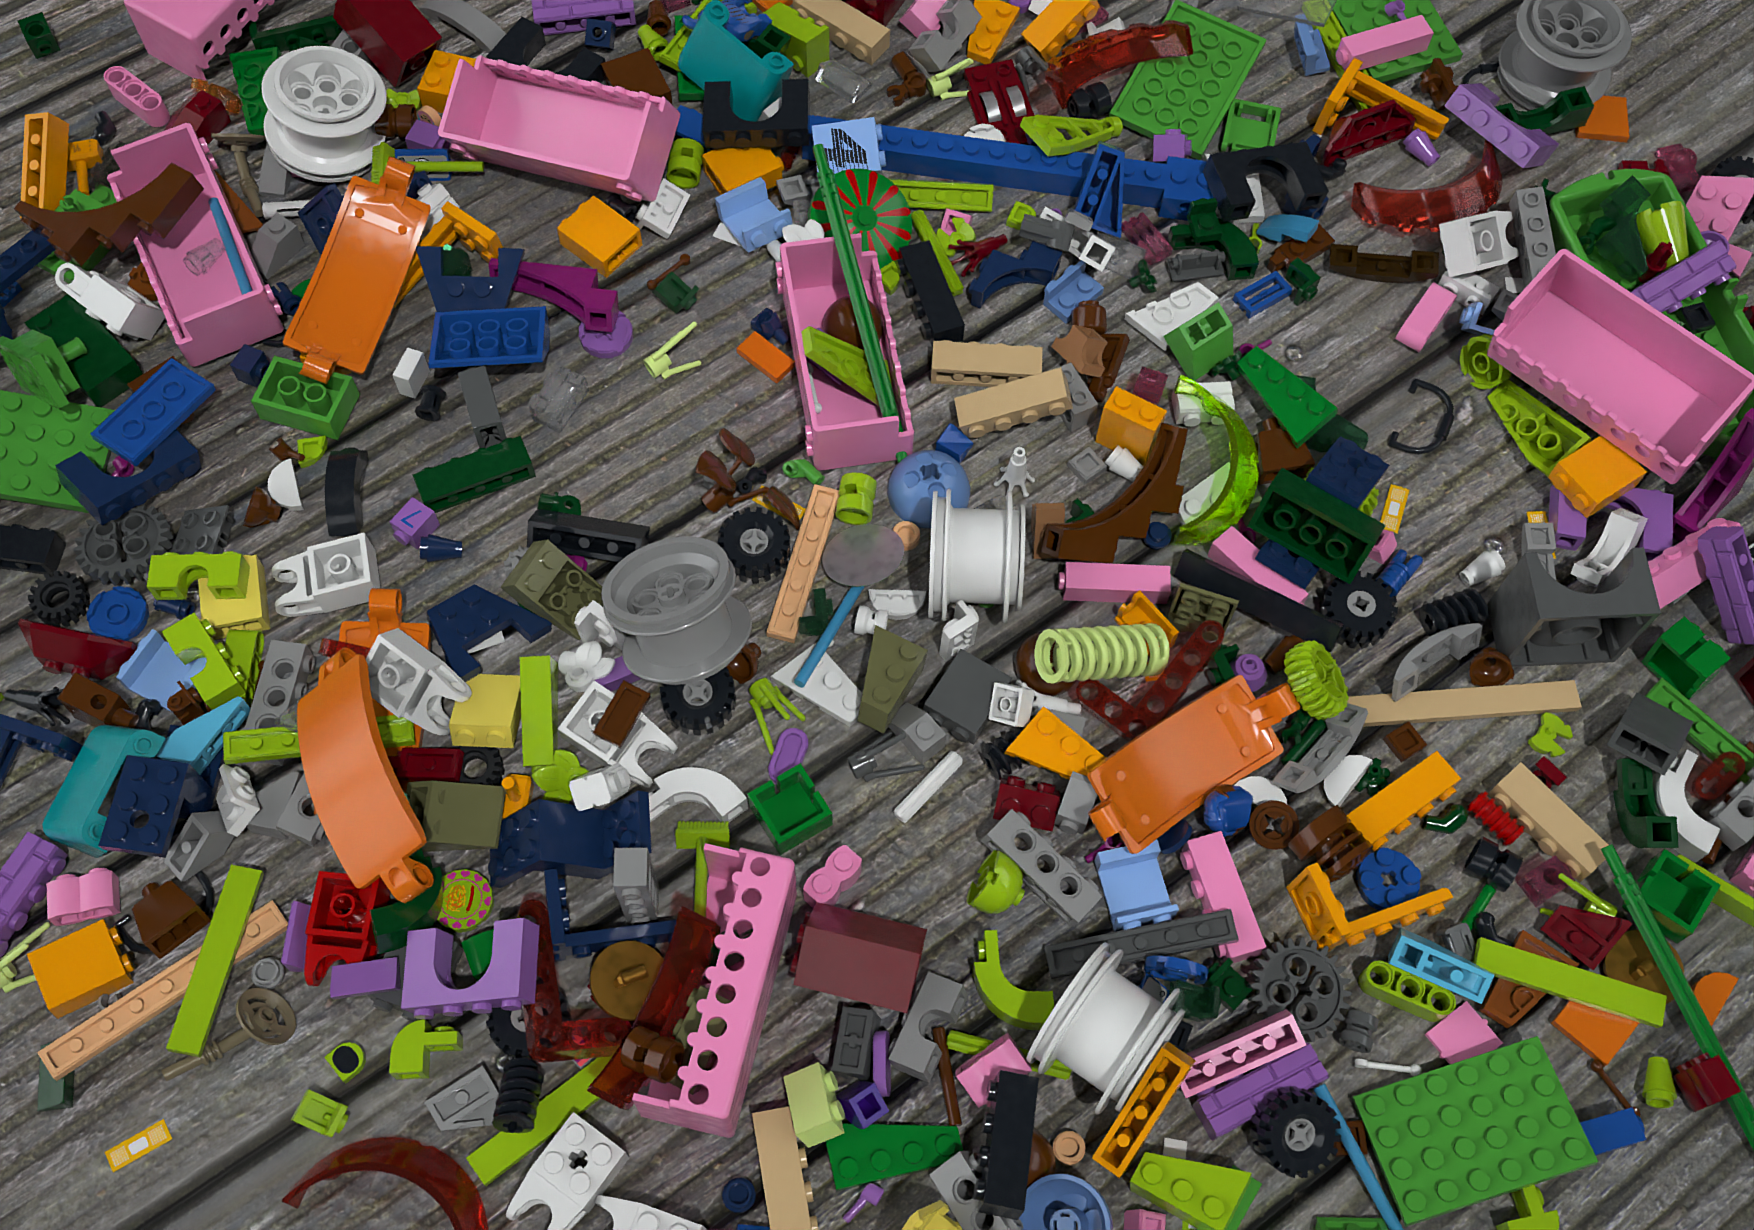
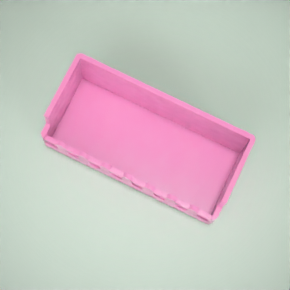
M124 0V5L148 54L204 84L207 80L201 68L208 69L210 67L208 62L216 54L222 55L225 52V45L233 37L239 38L242 35V28L250 20L253 22L257 21L259 17L258 12L266 4L273 5L275 0H259L256 4H254V0ZM244 8L243 17L237 20L238 12ZM227 25V32L221 37V29ZM210 41V49L204 54V46Z
M480 55L476 58L474 67L465 60L459 59L438 134L451 143V150L462 153V157L470 161L480 160L625 195L627 198L635 201L646 200L653 202L656 200L680 119V112L664 96L662 98L652 96L642 91H630L620 86L612 87L593 80L590 82L571 75L563 76L549 70L541 71L526 65L519 66L500 59H488Z
M184 123L111 150L112 156L121 169L107 176L117 202L140 191L156 179L171 162L192 173L204 188L164 239L154 233L149 236L141 230L133 240L148 274L149 281L156 293L159 305L164 312L167 324L174 336L175 343L189 365L192 367L199 366L237 351L244 344L249 346L282 333L284 327L279 315H282L283 312L270 285H265L214 171L218 169V165L212 153H210L204 137L198 138L192 125ZM211 198H218L244 266L252 291L246 294H241L208 203Z
M861 233L850 234L867 298L878 308L882 316L883 333L879 343L883 357L888 361L892 391L904 432H899V416L882 417L878 405L846 383L840 386L812 365L814 370L812 377L818 403L822 405L820 413L817 414L815 411L807 363H811L806 360L801 331L808 326L823 330V318L830 305L842 297L850 296L834 237L783 243L780 245L781 261L775 262L778 294H783L806 422L807 457L812 456L813 466L818 471L897 460L896 453L901 451L906 452L907 456L913 453L914 430L911 423V413L906 399V389L903 384L901 365L898 360L896 341L893 336L891 317L888 312L877 252H862Z
M1567 249L1559 250L1508 306L1503 322L1494 331L1487 351V355L1670 484H1675L1732 421L1754 390V374Z
M705 843L704 854L709 873L705 940L717 935L714 943L720 949L716 967L711 966L706 969L705 979L684 989L679 981L664 1036L675 1040L672 1033L679 1019H685L690 1007L686 1006L691 992L694 988L699 989L701 985L711 983L707 999H701L696 1004L697 1011L702 1014L698 1032H692L687 1037L688 1044L693 1047L689 1065L682 1066L678 1070L679 1078L684 1081L683 1087L680 1089L670 1083L663 1084L652 1079L647 1096L634 1093L632 1101L641 1117L731 1138L734 1136L797 897L795 863L789 858L742 847L737 851ZM753 928L752 934L746 939L736 937L733 932L736 929L738 934H741ZM692 935V939H691L689 948L692 947L693 935ZM739 953L743 956L744 959H741L740 962L726 968L725 959L729 954ZM721 986L736 993L732 1002L723 1004L717 1000L716 992ZM714 1018H721L727 1024L726 1032L719 1037L711 1036L707 1032V1025ZM711 1051L717 1055V1059L711 1070L706 1071L699 1067L698 1058L703 1052ZM702 1085L699 1092L693 1095L689 1093L692 1087Z

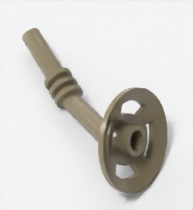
M235 133L211 134V138L231 146L240 176L239 185L244 196L248 197L254 215L262 217V204L257 194L259 189L254 177L250 175L245 152H247V146L261 143L266 140V137Z
M258 987L246 990L236 1003V1015L242 1028L219 1042L216 1040L212 1041L211 1046L208 1043L205 1044L201 1058L188 1056L161 1069L165 1080L169 1081L199 1065L204 1064L207 1066L209 1061L215 1062L216 1057L219 1059L223 1058L224 1053L251 1037L268 1045L285 1043L292 1037L296 1029V1018L292 1008L283 997L269 989ZM251 999H261L265 1002H254L249 1005L247 1001ZM274 1008L282 1015L284 1025H278L277 1017L273 1011ZM243 1014L247 1016L248 1025L244 1019ZM275 1034L279 1035V1037H277V1038H265V1037H272V1036H274Z

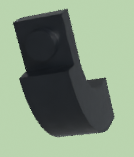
M350 447L341 451L330 452L325 474V512L329 536L357 535L364 524L360 501V483L363 470L369 461L367 450H358L357 448Z

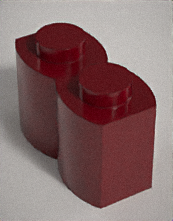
M1708 1052L1695 1057L1677 1066L1676 1069L1679 1073L1672 1076L1693 1113L1741 1092L1719 1054L1711 1058Z

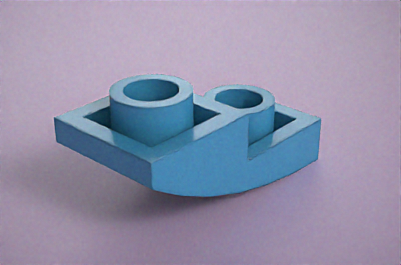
M1287 214L1268 216L1257 229L1256 234L1281 242L1287 235L1295 240L1307 243L1317 230L1319 220Z

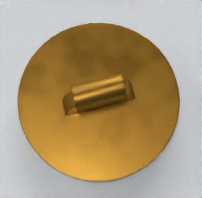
M1631 930L1625 932L1603 958L1605 976L1666 995V1004L1674 1000V997L1640 931ZM1667 941L1679 966L1681 967L1684 973L1683 964L1677 951Z
M621 941L604 949L596 958L589 978L591 994L597 1005L606 1014L623 1021H638L653 1015L665 1002L671 983L670 972L663 957L649 945L637 941Z

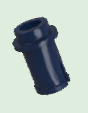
M284 282L276 283L281 292L274 286H272L271 290L281 304L282 311L286 314L295 315L301 298L294 295Z
M186 598V600L154 599L153 606H155L154 609L156 611L175 615L179 620L195 612V604L189 598Z

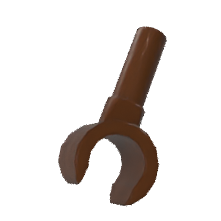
M282 438L276 440L279 444L275 448H269L280 461L288 457L299 461L305 459L303 454L293 451Z

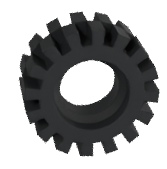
M54 571L53 577L49 573L44 574L46 578L44 581L38 578L35 581L38 587L31 586L30 591L33 595H28V600L30 601V608L41 621L60 627L61 623L64 627H69V621L72 620L76 624L80 621L77 618L79 614L83 617L86 615L87 612L83 607L89 608L90 603L88 600L90 599V594L74 574L71 575L69 572L64 571L62 575L60 571ZM63 591L69 592V598L64 604L54 608L49 606L51 599L56 594Z
M458 746L464 752L460 780L456 783L496 786V783L501 785L503 780L501 775H504L505 769L496 748ZM481 759L486 762L487 768L481 777L472 779L464 775L465 765L469 761Z

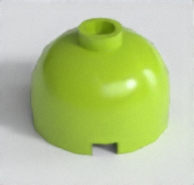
M1489 334L1470 338L1468 344L1464 345L1460 352L1461 371L1464 376L1469 373L1475 381L1470 382V384L1479 389L1497 387L1510 379L1513 374L1487 355L1493 336Z
M994 850L977 871L981 875L978 878L977 884L972 881L966 900L969 905L987 914H998L1006 911L1011 905L1017 906L1025 893V890L1022 889V870L1006 854L999 850Z

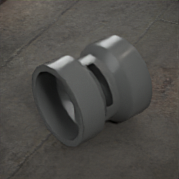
M1348 1010L1345 1018L1347 1027L1346 1030L1341 1032L1340 1044L1353 1051L1370 1053L1373 1046L1372 1033L1377 1031L1379 1019L1360 1010Z

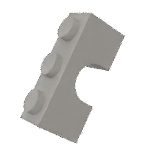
M947 0L936 13L943 24V34L941 35L938 30L923 31L908 49L927 72H940L944 70L954 53L962 48V43L967 36L975 31L976 25L982 17L970 0Z
M931 972L927 973L925 980L919 982L915 991V1002L912 1008L908 1009L907 1013L903 1016V1028L899 1037L894 1038L889 1047L888 1060L896 1070L930 1083L940 1061L942 1051L937 1043L925 1039V1032L928 1026L937 1020L957 1023L969 996L963 984Z

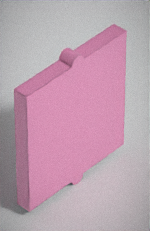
M1467 1001L1424 1034L1440 1052L1439 1057L1445 1059L1449 1064L1493 1051L1503 1044L1487 1025V1019H1482Z

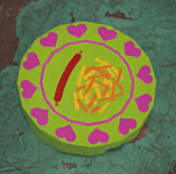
M468 869L454 870L442 877L443 904L436 921L446 930L457 933L468 932L478 928V925L489 918L494 906V892L487 879L478 872Z

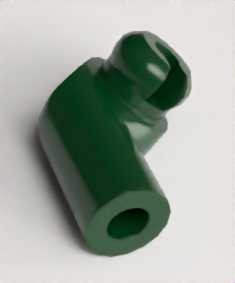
M1452 805L1450 807L1451 810L1444 817L1426 815L1423 829L1452 834L1467 822L1468 813L1462 805Z

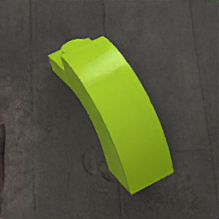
M985 930L982 940L977 941L978 960H984V962H974L972 968L974 984L980 998L993 1014L1006 1023L1022 1029L1041 1030L1054 1009L1053 991H1025L1012 985L1006 979L1000 967L997 930Z

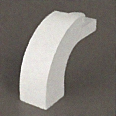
M1046 206L1040 215V218L1051 221L1055 219L1066 222L1064 216ZM1075 226L1069 252L1102 272L1116 247L1094 233Z
M1623 508L1612 511L1598 543L1586 558L1574 563L1570 574L1576 576V579L1581 583L1598 588L1627 553L1636 547L1648 518Z
M1687 749L1679 757L1675 758L1665 775L1657 772L1653 776V791L1659 812L1663 816L1677 817L1679 848L1673 849L1696 863L1709 854L1720 828L1700 818L1687 803L1684 792L1685 782L1698 757L1697 754Z
M687 767L666 772L654 779L657 792L649 793L650 822L671 807L683 802H696L706 806L720 822L724 821V823L725 821L731 822L748 809L747 798L731 780L722 774L705 768Z

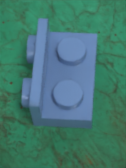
M1305 15L1295 17L1294 40L1305 76L1329 71L1330 63L1320 31L1318 29L1313 30L1312 25L1307 24Z
M1082 260L1076 265H1070L1060 278L1050 281L1044 289L1043 305L1065 324L1072 319V310L1078 306L1079 302L1096 300L1103 294L1104 287L1085 272L1086 263Z

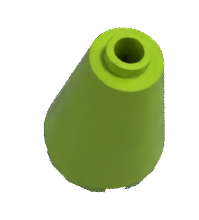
M1681 201L1660 204L1661 209L1654 211L1649 208L1628 221L1630 231L1647 255L1653 253L1661 242L1673 244L1674 252L1668 259L1667 266L1662 272L1689 257L1685 211Z

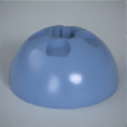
M922 450L906 456L896 465L888 481L887 496L893 511L902 520L913 522L920 528H931L933 491H938V497H946V491L950 489L951 505L953 508H967L970 500V483L965 470L953 457L936 450Z
M1052 1174L1040 1178L1027 1188L1025 1211L1019 1217L1024 1227L1022 1230H1076V1221L1078 1230H1113L1111 1212L1105 1199L1093 1185L1082 1178L1069 1174Z

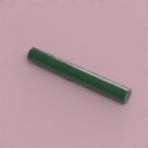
M1326 719L1316 720L1301 737V743L1299 745L1295 744L1282 758L1281 762L1284 766L1289 761L1296 762L1327 727Z

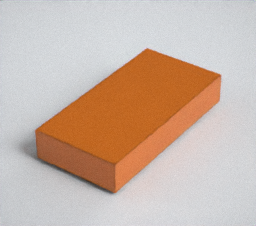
M756 331L736 348L737 353L776 384L795 367L793 359Z

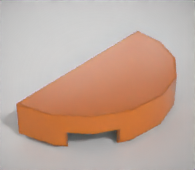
M1714 972L1701 977L1691 987L1711 1027L1739 979L1731 974Z

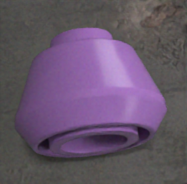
M1244 654L1230 661L1229 665L1235 676L1242 675L1252 692L1259 690L1264 685L1267 671L1258 656Z

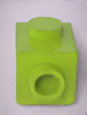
M307 1089L291 1121L332 1138L335 1132L339 1134L344 1128L349 1116L345 1114L348 1106Z

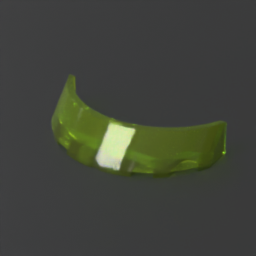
M1181 374L1174 387V393L1192 395L1199 398L1202 408L1207 414L1222 418L1229 436L1230 471L1222 492L1211 507L1202 515L1180 526L1174 537L1175 544L1205 545L1214 541L1215 538L1222 535L1231 526H1235L1249 508L1258 484L1259 473L1257 465L1259 461L1252 435L1234 409L1197 382Z

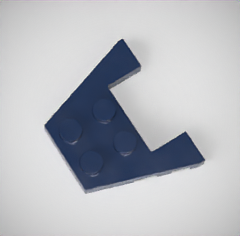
M416 246V251L437 312L507 308L513 284L518 276L521 260H523L525 255V249L498 248V277L443 276V247Z
M475 584L427 610V620L439 646L441 645L448 666L464 682L481 673V665L467 652L472 647L510 625L530 643L552 630V623Z

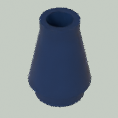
M428 534V537L421 536L420 559L427 560V563L462 558V541H455Z

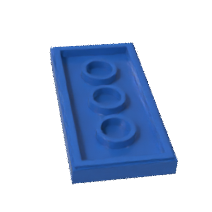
M171 358L90 434L93 440L136 467L216 391L215 386Z

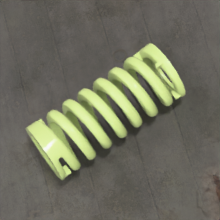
M1154 623L1109 625L1106 627H1072L1068 629L1055 628L1044 630L1039 635L1035 645L1034 657L1041 678L1047 683L1054 684L1061 681L1073 682L1075 680L1086 681L1088 679L1099 680L1101 678L1112 679L1114 677L1120 679L1127 676L1133 678L1140 675L1145 677L1156 676L1165 670L1169 660L1170 648L1166 633L1159 625ZM1144 638L1146 639V641H1147V643H1148V646H1149V650H1150V659H1149L1148 665H1147L1148 652H1147V646H1146V642H1145ZM1055 642L1053 649V663H1050V650L1053 643Z

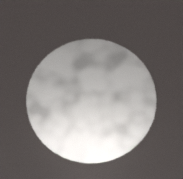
M877 524L853 526L837 534L827 544L822 556L823 568L831 579L840 584L854 587L872 585L886 579L899 567L904 556V545L899 535L885 526Z

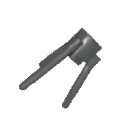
M1025 46L1017 53L1019 63L1015 67L1020 74L1027 97H1030V91L1025 71L1034 73L1039 68L1061 90H1065V86L1032 46Z
M887 732L863 749L847 757L855 778L864 777L865 782L880 777L924 770L925 766L921 764L873 772V769L878 767L874 756L905 739L906 733H901L891 738L893 733Z

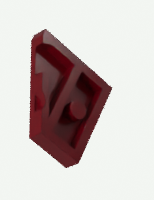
M1559 904L1539 929L1594 970L1632 923L1627 919Z

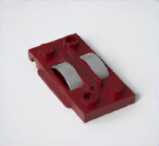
M1013 60L965 68L963 76L965 81L968 82L969 91L967 92V98L977 125L991 124L994 128L1000 130L1006 142L1028 145L1025 136L1026 132L1020 127L1023 117L1035 115Z

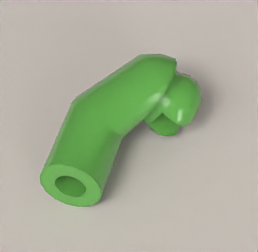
M805 459L786 461L782 467L783 473L787 477L807 478L813 485H820L825 479V476Z

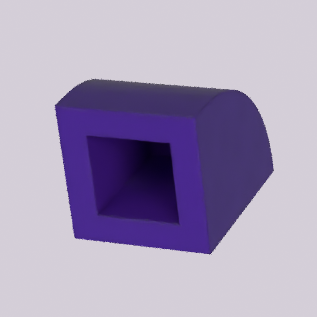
M856 1081L836 1095L837 1100H839L843 1107L845 1118L859 1129L867 1128L889 1112L875 1082Z

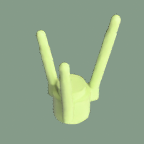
M967 58L949 69L931 76L932 81L927 78L926 83L933 98L939 96L941 101L948 98L966 97L968 91L948 92V89L952 88L949 76L973 64L974 60Z
M692 322L688 327L673 336L658 351L643 360L646 369L652 377L656 378L661 375L665 380L673 374L701 365V361L698 360L669 369L668 366L672 362L666 354L667 351L697 326V322Z
M45 922L0 958V989L2 988L5 993L10 992L16 987L37 981L34 974L13 980V977L17 975V970L11 961L24 952L31 942L50 927L49 922Z

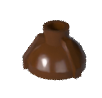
M256 486L247 508L243 526L251 528L269 524L270 521L277 522L281 506L276 505V502L264 489Z
M755 643L745 644L736 657L726 666L729 670V675L738 681L739 684H744L756 675L759 666L758 658L761 657L760 647Z
M1492 647L1482 649L1469 665L1471 683L1481 687L1504 685L1510 679H1513L1515 675L1510 659Z

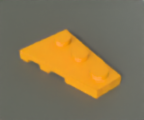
M974 0V7L982 18L977 23L975 31L969 35L967 58L983 64H990L1020 14V7L1001 0Z
M1044 706L1004 752V754L1009 756H1016L1029 761L1031 765L1036 767H1044L1056 772L1070 780L1072 771L1087 776L1090 770L1106 759L1102 753Z

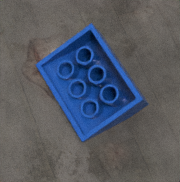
M546 306L435 312L428 362L429 368L543 362L549 351L550 328Z

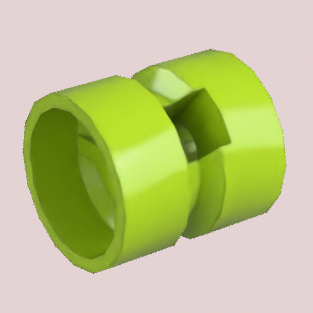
M680 138L672 143L666 177L669 182L679 188H694L700 182L704 148L699 142L690 138Z
M854 472L847 473L841 477L840 497L837 500L835 512L836 517L840 521L852 525H864L871 522L874 508L873 501L877 488L876 480L867 474Z

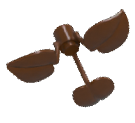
M722 428L719 431L720 439L725 447L736 456V462L727 472L724 463L712 452L706 450L699 456L696 473L705 475L717 482L701 496L705 506L713 513H717L727 504L733 507L736 503L759 494H766L772 505L786 516L796 527V531H798L800 528L798 511L792 500L777 487L772 486L770 489L763 487L739 497H733L736 493V483L732 474L742 461L750 467L754 465L755 457L745 442L729 430Z

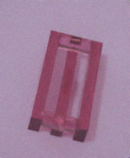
M1143 212L1137 218L1135 216L1130 218L1128 223L1127 221L1122 222V232L1150 266L1172 255V246ZM1132 228H1135L1137 230V232L1142 236V240ZM1147 246H1150L1151 249L1156 253L1155 256Z

